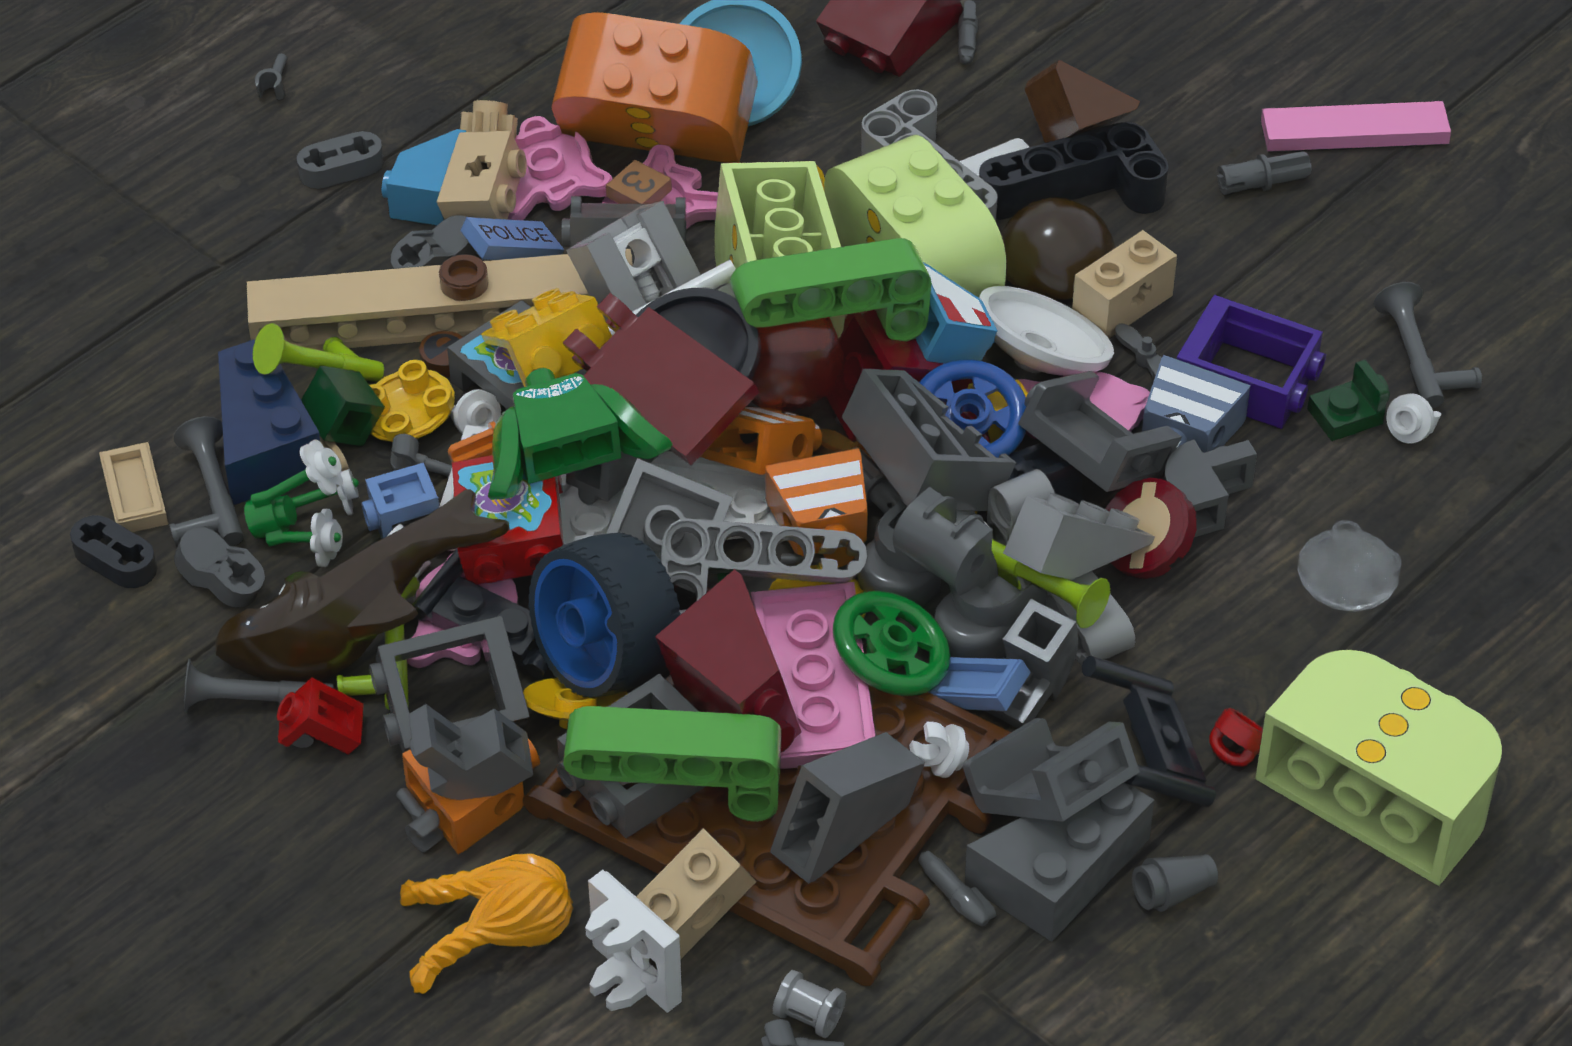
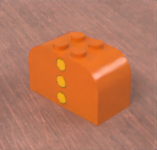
M586 13L577 16L572 22L552 102V111L562 134L575 137V132H578L586 141L648 151L656 145H665L674 151V155L724 163H739L758 80L750 50L739 40L722 32L702 27L610 13Z

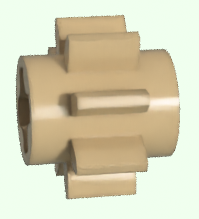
M477 100L473 101V112H461L460 129L466 130V132L511 131L515 138L518 118H515V115H507L508 104Z

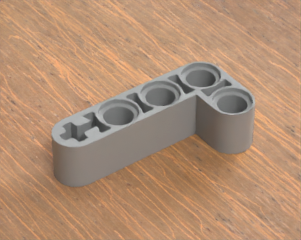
M919 89L903 92L864 116L861 126V156L912 135L922 136L982 200L996 221L998 197L994 188L935 143L937 100L931 93Z
M1035 469L990 488L987 524L993 529V540L1005 546L1007 545L1026 496L1048 500L1050 493H1054L1049 479L1041 470ZM1090 571L1071 581L1091 585L1098 578L1093 571ZM1017 577L1022 585V590L1030 584L1025 579ZM1046 591V606L1076 621V610L1060 597ZM1111 594L1103 613L1092 626L1086 629L1080 628L1076 622L1079 641L1075 658L1081 665L1088 656L1105 660L1133 648L1135 645V633L1130 619Z
M686 518L673 522L665 531L661 545L660 560L662 565L665 566L673 585L682 583L690 586L696 594V601H698L706 594L708 573H731L734 569L742 576L823 583H846L853 580L865 566L867 550L862 539L854 533L847 531ZM680 532L692 533L700 542V551L689 558L678 556L671 547V539ZM730 537H743L750 543L752 555L744 562H735L726 556L723 544ZM790 540L799 544L804 554L802 563L797 566L782 564L778 560L775 550L779 543ZM814 542L821 543L818 554H834L838 546L842 545L846 547L847 555L855 557V561L849 562L845 570L838 569L837 560L827 558L819 560L817 563L818 569L810 568L815 554ZM679 610V612H680L681 614L686 611V610Z

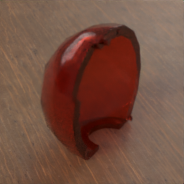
M830 317L770 327H758L761 353L756 372L751 381L755 383L759 393L751 402L757 407L790 412L809 408L833 390L845 372L846 362Z

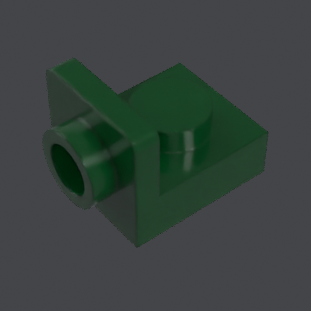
M1362 360L1355 363L1352 381L1309 395L1307 409L1329 439L1335 441L1383 424L1386 404L1390 398L1389 387L1384 377L1376 374L1368 362Z

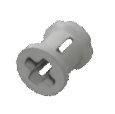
M791 970L782 981L775 997L773 1015L780 1018L792 1017L814 1027L815 1033L818 1036L827 1038L841 1017L846 1001L845 991L839 988L829 991L804 980L802 973Z

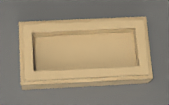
M146 442L99 452L115 522L131 532L168 525L149 443Z

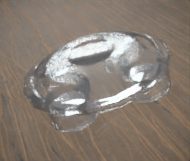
M1342 520L1336 522L1332 530L1323 531L1309 539L1299 554L1297 571L1302 585L1316 600L1333 609L1355 612L1373 609L1390 598L1398 586L1402 561L1399 554L1389 549L1382 540L1362 531L1357 523Z

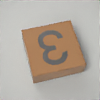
M637 160L630 163L606 184V197L619 204H651L661 201L672 191L670 177Z

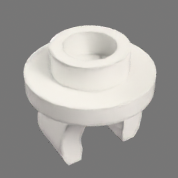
M477 389L463 395L457 405H454L450 416L455 427L463 434L466 425L488 428V423L492 421L496 423L501 416V407L493 394Z
M1410 393L1398 396L1391 402L1387 410L1386 419L1388 428L1395 438L1404 443H1416L1433 433L1441 413L1433 411L1428 401L1420 395Z
M926 722L923 726L925 740L931 744H921L912 740L909 744L910 751L925 762L924 766H931L934 775L947 778L954 771L960 770L963 767V763L967 760L969 743L966 740L964 729L954 724L944 727L936 722Z

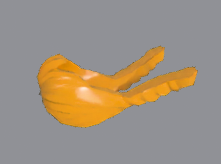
M514 854L477 867L471 871H460L455 875H442L438 879H427L424 882H414L408 879L402 884L400 889V904L402 906H411L416 903L440 905L462 899L468 895L480 899L472 911L469 921L459 925L451 934L445 935L437 944H434L425 953V956L420 957L419 963L409 971L414 993H426L431 989L436 976L443 968L454 964L457 959L469 954L473 948L489 943L499 946L533 947L548 944L558 937L568 926L573 911V901L569 896L571 891L568 888L566 876L560 867L551 860L535 854Z

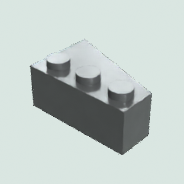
M863 369L842 419L856 436V440L865 448L877 464L880 472L886 476L901 496L903 503L908 506L928 487H931L943 496L954 497L957 503V511H987L990 488L1008 481L1016 462L1005 453L996 458L979 444L982 434L973 426H967L965 430H962L945 416L949 407L906 371Z
M1122 783L1063 822L1021 817L967 845L964 884L970 888L976 887L987 900L1052 942L1150 839L1154 799L1132 785Z

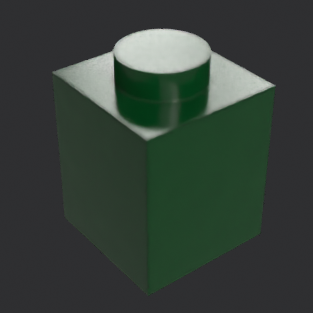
M319 366L301 399L317 427L319 435L324 441L359 446L365 444L385 408L359 371Z

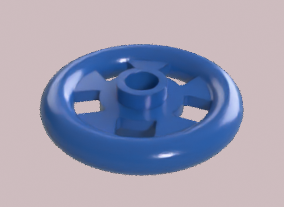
M956 360L934 368L919 382L942 402H946L949 408L945 416L962 430H965L967 426H973L983 435L991 428L992 424L998 426L1004 433L996 441L989 443L983 437L979 441V444L996 458H999L1004 453L1009 456L1022 442L1027 431L1018 423L1026 409L1024 404L1026 397L1015 379L1001 368L979 360ZM972 379L974 389H963L954 393L951 382ZM998 391L1008 406L995 411L993 404L987 396ZM972 412L977 416V419H965L960 414Z

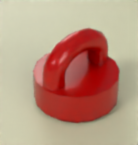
M1226 708L1216 721L1209 735V743L1212 751L1220 760L1231 766L1243 767L1252 762L1255 756L1259 754L1263 728L1241 712L1232 708ZM1226 735L1235 743L1245 748L1243 752L1234 753L1230 751L1223 743V736Z

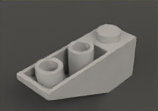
M1050 493L1048 500L1026 496L1003 554L1040 573L1072 580L1152 544L1155 536L1137 528L1140 520L1126 512L1111 508L1109 512L1086 501H1081L1079 505L1068 498Z

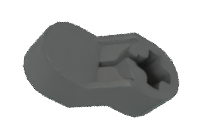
M462 215L450 216L432 230L411 231L392 250L391 264L393 268L442 265L447 259L456 255L478 257L477 252L460 231L466 217Z
M194 527L188 530L182 536L175 551L174 562L180 574L192 586L210 589L220 601L228 606L236 608L251 604L256 599L263 585L265 574L259 561L246 548L229 546L212 529Z

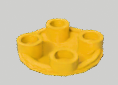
M409 360L403 363L397 372L382 378L376 384L369 385L385 406L370 433L379 440L393 442V438L398 434H408L418 439L432 433L443 424L454 408L455 392L449 380L436 371L428 370L426 364L421 360Z

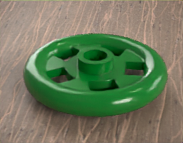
M868 591L850 597L837 610L833 621L832 633L838 654L850 671L869 686L893 695L915 696L929 692L945 678L950 665V648L947 638L932 615L914 601L891 592ZM873 612L880 620L870 626L861 615ZM899 617L905 620L910 625H912L916 629V631L912 632L907 626H905L903 623L896 621L895 619ZM865 638L867 640V654L861 651L855 639ZM918 647L929 651V663L915 658ZM903 665L906 675L892 673L888 669H897Z

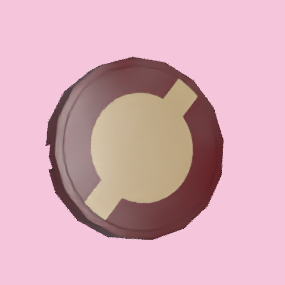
M1147 478L1134 481L1120 490L1105 508L1109 512L1111 508L1135 516L1140 520L1137 528L1155 536L1152 544L1110 562L1127 576L1139 579L1162 576L1172 569L1169 565L1174 563L1178 557L1183 559L1191 548L1197 531L1196 511L1185 493L1167 480Z

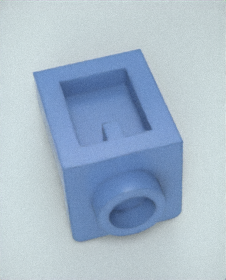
M424 463L365 479L369 500L361 502L363 515L369 531L378 529L382 539L387 537L392 531V525L428 515L440 508L438 496Z

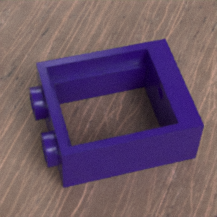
M1214 295L1179 352L1177 360L1251 385L1246 417L1282 429L1291 412L1299 413L1308 393L1307 384L1309 380L1317 381L1325 364L1326 354L1320 352L1322 331ZM1226 343L1293 366L1294 369L1283 388L1212 364L1211 362L1221 345Z

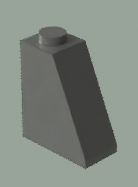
M885 732L802 765L770 852L808 884L816 881L909 805L925 762Z

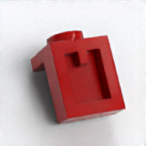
M311 678L295 693H288L281 701L277 711V720L280 721L278 743L289 747L306 733L349 755L361 744L364 704Z

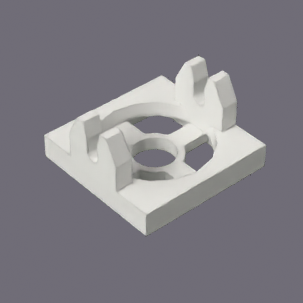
M602 870L588 880L591 916L585 929L586 936L590 940L592 939L593 946L608 960L596 969L590 982V993L597 996L606 992L613 985L620 984L606 998V1007L610 1011L631 1007L647 994L668 1013L682 1002L680 935L609 872ZM649 958L656 963L657 969L649 963Z

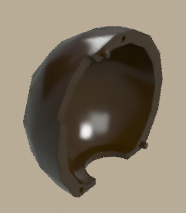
M1045 198L1030 203L1019 210L1000 232L1006 252L1005 279L1016 288L1032 291L1053 300L1073 298L1075 274L1116 248L1112 234L1105 221L1093 209L1067 198Z

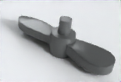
M1119 323L1115 328L1116 338L1135 353L1137 365L1148 368L1150 374L1155 379L1162 357L1157 355L1156 346L1152 343V338L1149 336L1142 338L1133 327Z

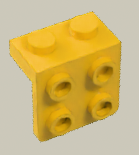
M559 288L548 290L532 299L534 306L519 314L517 310H510L496 316L490 321L492 328L481 333L485 344L507 348L524 387H526L525 381L527 376L539 368L550 369L555 378L574 374L583 369L573 361L572 357L574 354L565 348L563 344L575 329L586 335L599 349L612 337L603 314L597 309L598 303L594 296L576 294L575 291L561 293Z

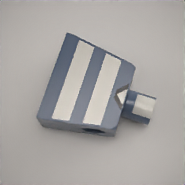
M1163 355L1145 406L1142 432L1169 426L1182 436L1177 448L1195 439L1203 453L1224 446L1246 420L1251 385Z

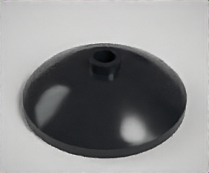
M710 288L681 289L655 299L636 314L639 317L650 307L752 380L760 359V334L758 327L751 326L745 321L737 300L733 296Z

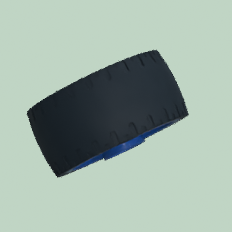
M626 533L600 534L565 544L540 559L539 564L536 565V569L533 571V577L530 581L531 585L529 586L528 604L531 627L533 628L536 644L545 663H547L548 668L559 679L561 684L571 689V692L583 695V697H602L637 688L658 674L663 675L668 671L655 636L678 618L681 613L679 612V602L677 601V594L674 591L671 578L667 574L661 560L648 545H645L642 540H638L637 537Z

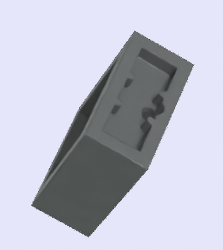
M502 616L378 646L376 653L377 663L369 664V670L376 695L385 694L390 713L383 715V723L390 746L399 744L401 754L411 750L409 745L412 738L409 709L396 662L478 641L481 642L499 708L498 712L520 728L526 727L530 716ZM480 716L457 721L453 724L461 728Z
M658 674L608 706L699 712L661 674ZM567 733L557 738L559 763L556 765L562 782L571 791L578 790L590 802L597 818L605 825L612 824L625 838L636 833L706 787L637 783L626 790L618 781L580 779L567 772L563 765Z

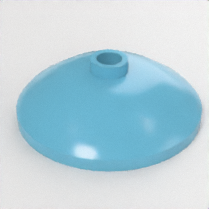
M711 0L697 7L680 23L682 25L702 27L727 34L742 42L750 50L758 84L748 126L758 124L770 118L791 98L801 75L802 54L798 37L792 25L776 8L761 0Z

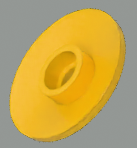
M558 678L532 683L523 691L527 707L547 717L559 719V726L567 729L569 715L575 709L585 706L608 707L628 694L625 691L609 696L583 697V695L571 692V689L561 684Z

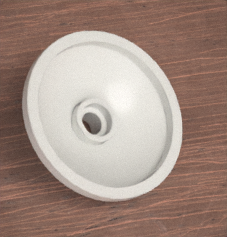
M992 286L981 292L979 298L983 301L998 331L995 335V343L1002 351L1013 358L1014 362L1022 369L1032 373L1044 372L1052 375H1074L1087 371L1096 372L1109 365L1114 354L1113 345L1109 338L1093 322L1070 307L1044 295L1021 288Z

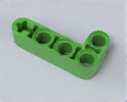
M905 238L754 260L739 266L733 272L730 279L731 289L743 317L749 325L754 327H770L875 310L886 335L890 339L910 341L921 335L928 323L932 285L931 277L915 245Z
M585 706L575 709L569 715L563 765L565 770L571 775L586 780L728 787V806L732 814L742 820L763 821L775 815L778 808L781 728L775 720L761 715Z

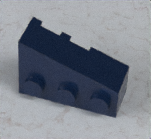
M255 339L218 352L224 460L229 493L234 505L250 500L252 494L266 491L305 470L307 466L301 459L300 448L313 440L320 441L317 427L282 366L278 364L272 373L266 375L259 373L255 368L253 361Z

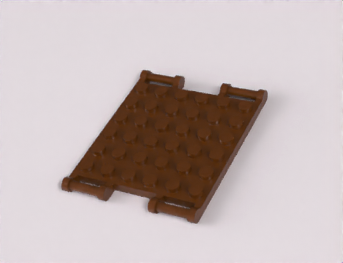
M696 594L691 598V606L696 602ZM668 670L662 676L666 677L668 675L666 680L675 688ZM868 685L875 736L887 732L909 750V744L912 740L921 744H931L925 740L923 726L926 722H936L944 727L950 724L962 727L966 740L969 743L967 760L1012 733L931 693L926 692L915 696H898L882 692ZM798 765V768L780 769L778 808L776 814L769 819L747 821L736 817L730 812L728 806V787L706 786L628 838H625L612 824H603L593 812L590 802L578 790L572 791L567 798L561 796L567 787L559 777L557 768L550 773L541 785H534L523 797L524 806L535 817L540 819L551 818L657 874L704 828L757 881L729 911L845 970L853 981L863 986H870L874 983L882 971L880 964L911 921L921 919L930 906L929 898L922 890L899 878L946 815L950 814L958 818L966 829L980 834L987 829L994 818L993 814L982 813L976 806L974 798L963 793L969 786L963 767L958 771H954L949 777L942 778L933 774L931 766H924L909 805L816 881L808 884L770 852L802 765ZM619 782L626 790L637 784V782ZM883 900L894 904V909L863 950L851 945L852 941Z

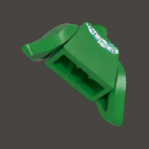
M539 368L527 376L525 381L526 387L519 388L513 393L514 406L509 407L496 421L492 440L493 476L488 497L490 500L514 497L522 486L524 469L528 484L620 459L621 451L635 458L651 459L670 450L673 444L668 437L653 427L628 399L614 389L599 384L590 385L582 374L574 373L555 378L550 369Z

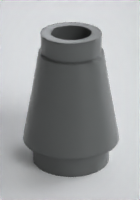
M1208 854L1147 858L1142 866L1134 869L1132 874L1133 890L1140 905L1147 910L1154 908L1159 912H1163L1206 890L1208 887L1215 886L1218 882L1216 864Z

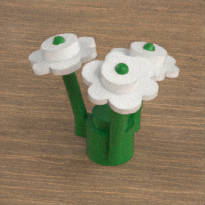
M313 440L300 448V456L303 463L307 466L306 469L266 491L252 494L251 500H248L245 504L244 514L248 529L254 538H266L269 547L282 543H310L311 551L315 553L317 565L319 567H327L330 559H335L337 552L342 546L343 534L340 524L337 520L333 519L330 509H322L321 513H315L312 517V532L288 531L290 525L296 524V508L338 494L347 515H352L353 503L351 499L359 497L357 489L359 481L353 477L350 469L342 471L340 460L333 450L324 448L320 441ZM308 480L313 483L317 482L320 488L290 498L288 495L281 496Z

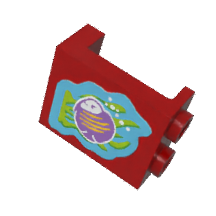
M492 455L452 462L454 497L465 489H471L476 494L475 514L477 516L506 520L509 522L510 527L506 534L489 542L457 548L467 580L479 585L533 575L536 565L539 564L540 559L544 555L565 545L559 494L563 493L561 475L528 484L524 469L522 486L514 497L490 500L488 493L493 476Z

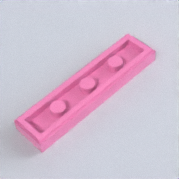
M1443 101L1262 109L1261 116L1267 151L1449 144L1451 129Z

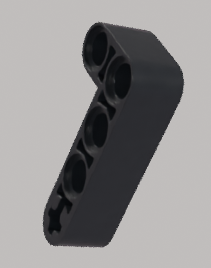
M1120 122L996 156L984 161L979 169V177L991 185L997 193V220L1011 218L1030 203L1045 198L1075 200L1111 189L1116 190L1130 210L1142 214L1154 213L1164 205L1168 175L1167 160L1142 126L1132 122Z

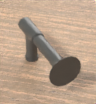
M1413 282L1392 284L1377 294L1374 299V307L1378 312L1392 315L1395 319L1411 363L1410 369L1419 395L1426 399L1432 408H1436L1444 402L1441 390L1481 388L1482 374L1479 367L1435 373L1414 315V306L1423 297V290Z
M203 416L193 418L179 426L174 433V442L177 447L183 450H190L196 456L212 510L210 515L178 524H169L175 546L179 544L182 536L194 527H205L218 532L229 546L239 544L244 538L232 498L228 494L216 456L215 443L223 436V427L221 420L215 417Z
M188 659L184 712L187 713L189 708L199 701L217 698L275 701L280 704L288 693H295L306 682L284 680L271 682L212 677L198 671L193 667L191 659ZM324 683V684H326V685H328V686L334 688V684H332V683ZM304 733L292 745L300 748L309 747L313 744L314 737Z

